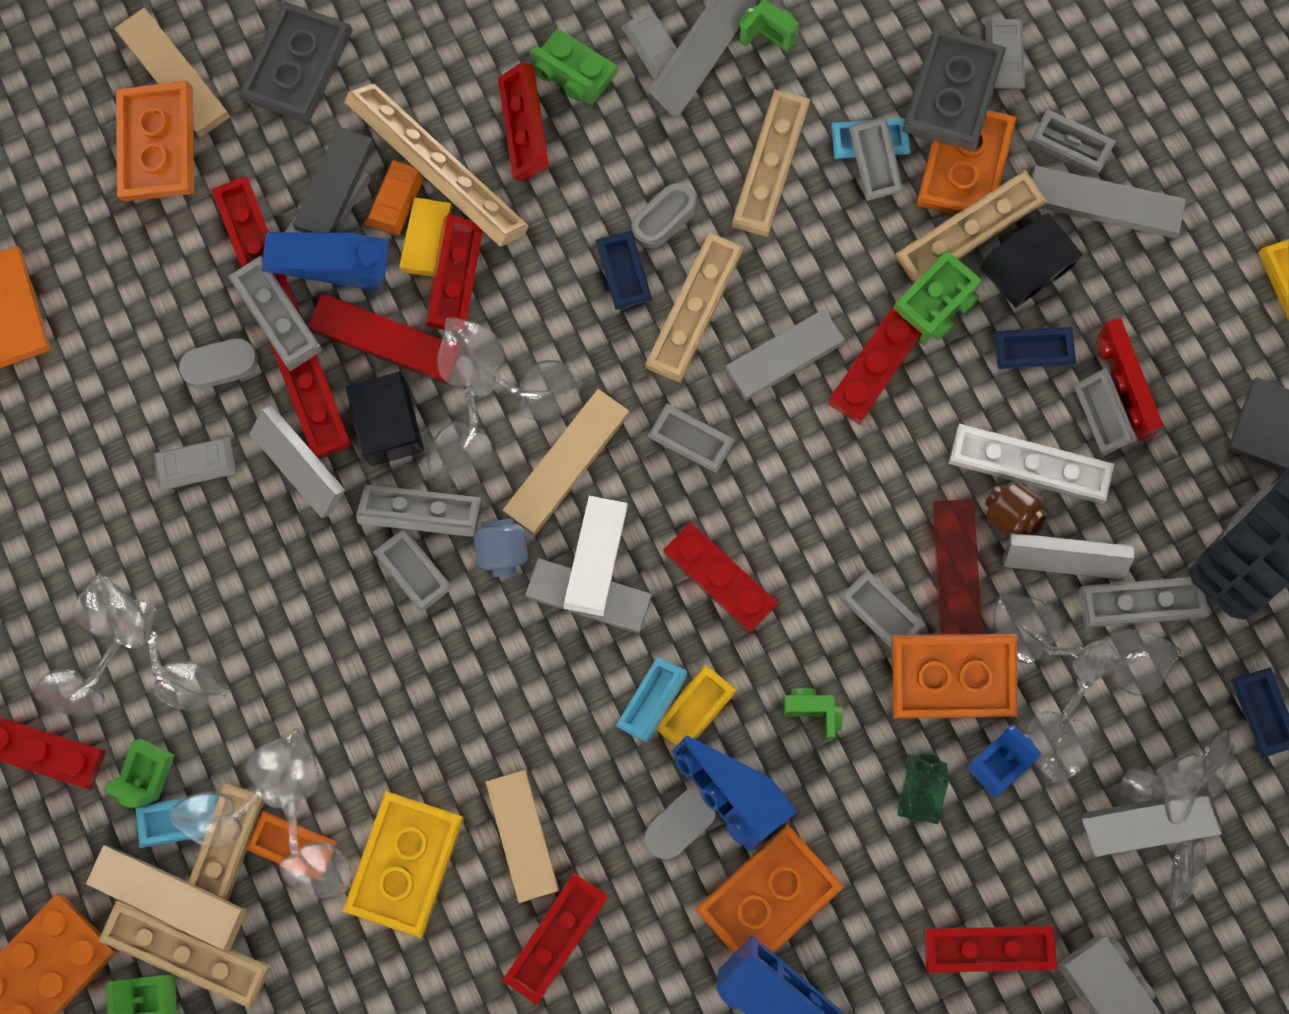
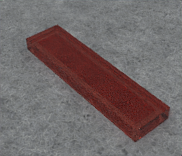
M974 500L934 501L932 510L939 634H982Z

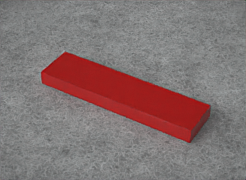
M323 293L307 324L312 333L446 385L449 384L463 354L461 346Z

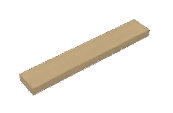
M371 84L348 92L345 103L500 247L525 235L529 227L527 223L379 87Z

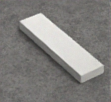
M959 424L957 427L948 463L1104 504L1107 500L1114 469L1113 463Z

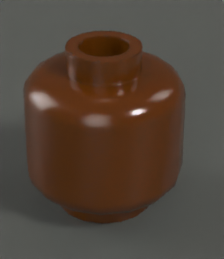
M1011 482L1003 488L997 486L991 491L985 502V506L989 508L987 522L1008 538H1010L1011 533L1037 535L1048 518V513L1044 511L1046 504L1040 495L1020 482Z

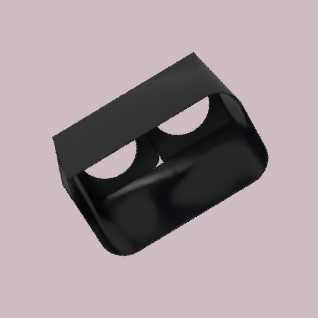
M1048 212L992 250L985 258L980 270L1013 306L1018 308L1044 290L1045 287H1048L1071 271L1083 254Z
M400 371L346 387L362 457L369 465L375 466L424 452L409 388Z

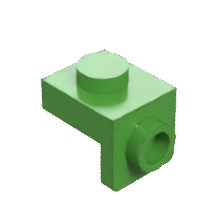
M762 0L755 9L749 8L740 20V43L744 46H747L759 32L786 52H789L797 43L799 23L789 11L778 9L767 0Z
M795 688L792 689V695H784L782 700L783 717H823L824 741H833L835 731H842V706H835L834 695H816V689Z
M141 738L132 741L119 778L107 782L104 791L116 797V801L119 804L129 808H139L159 800L175 755Z
M174 974L109 981L106 985L107 1014H177Z

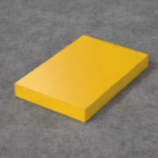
M385 791L343 912L423 938L465 817Z

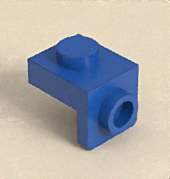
M1010 725L966 769L996 799L1041 756V752L1034 746L1030 737L1022 733L1016 726Z

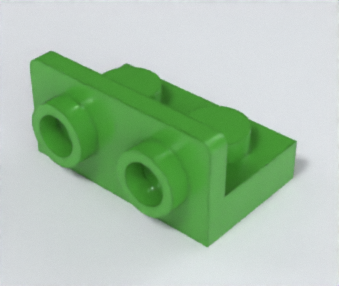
M558 28L542 48L534 45L530 50L531 62L537 76L546 82L554 81L563 87L565 93L576 101L582 99L591 106H593L618 73L616 64Z
M946 250L895 303L893 309L922 333L919 340L921 343L926 345L933 337L939 341L954 325L950 319L959 310L965 314L977 302L980 296L976 294V291L982 279Z

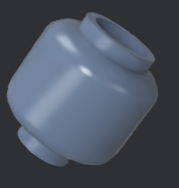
M513 518L482 522V528L474 533L477 565L481 569L492 570L493 577L515 575L516 566L527 562L528 550L525 530L521 525L514 524Z

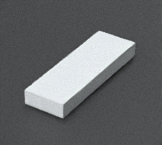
M589 496L565 596L564 609L604 616L628 503Z

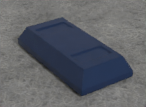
M632 230L595 240L615 310L652 301L653 299Z
M1072 327L994 331L998 369L1077 364Z
M1271 667L1231 679L1261 758L1289 750V713Z

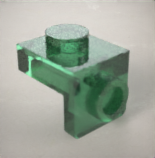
M908 754L906 756L905 775L897 805V816L933 824L939 823L949 782L948 765L946 762L931 754H919L917 756Z

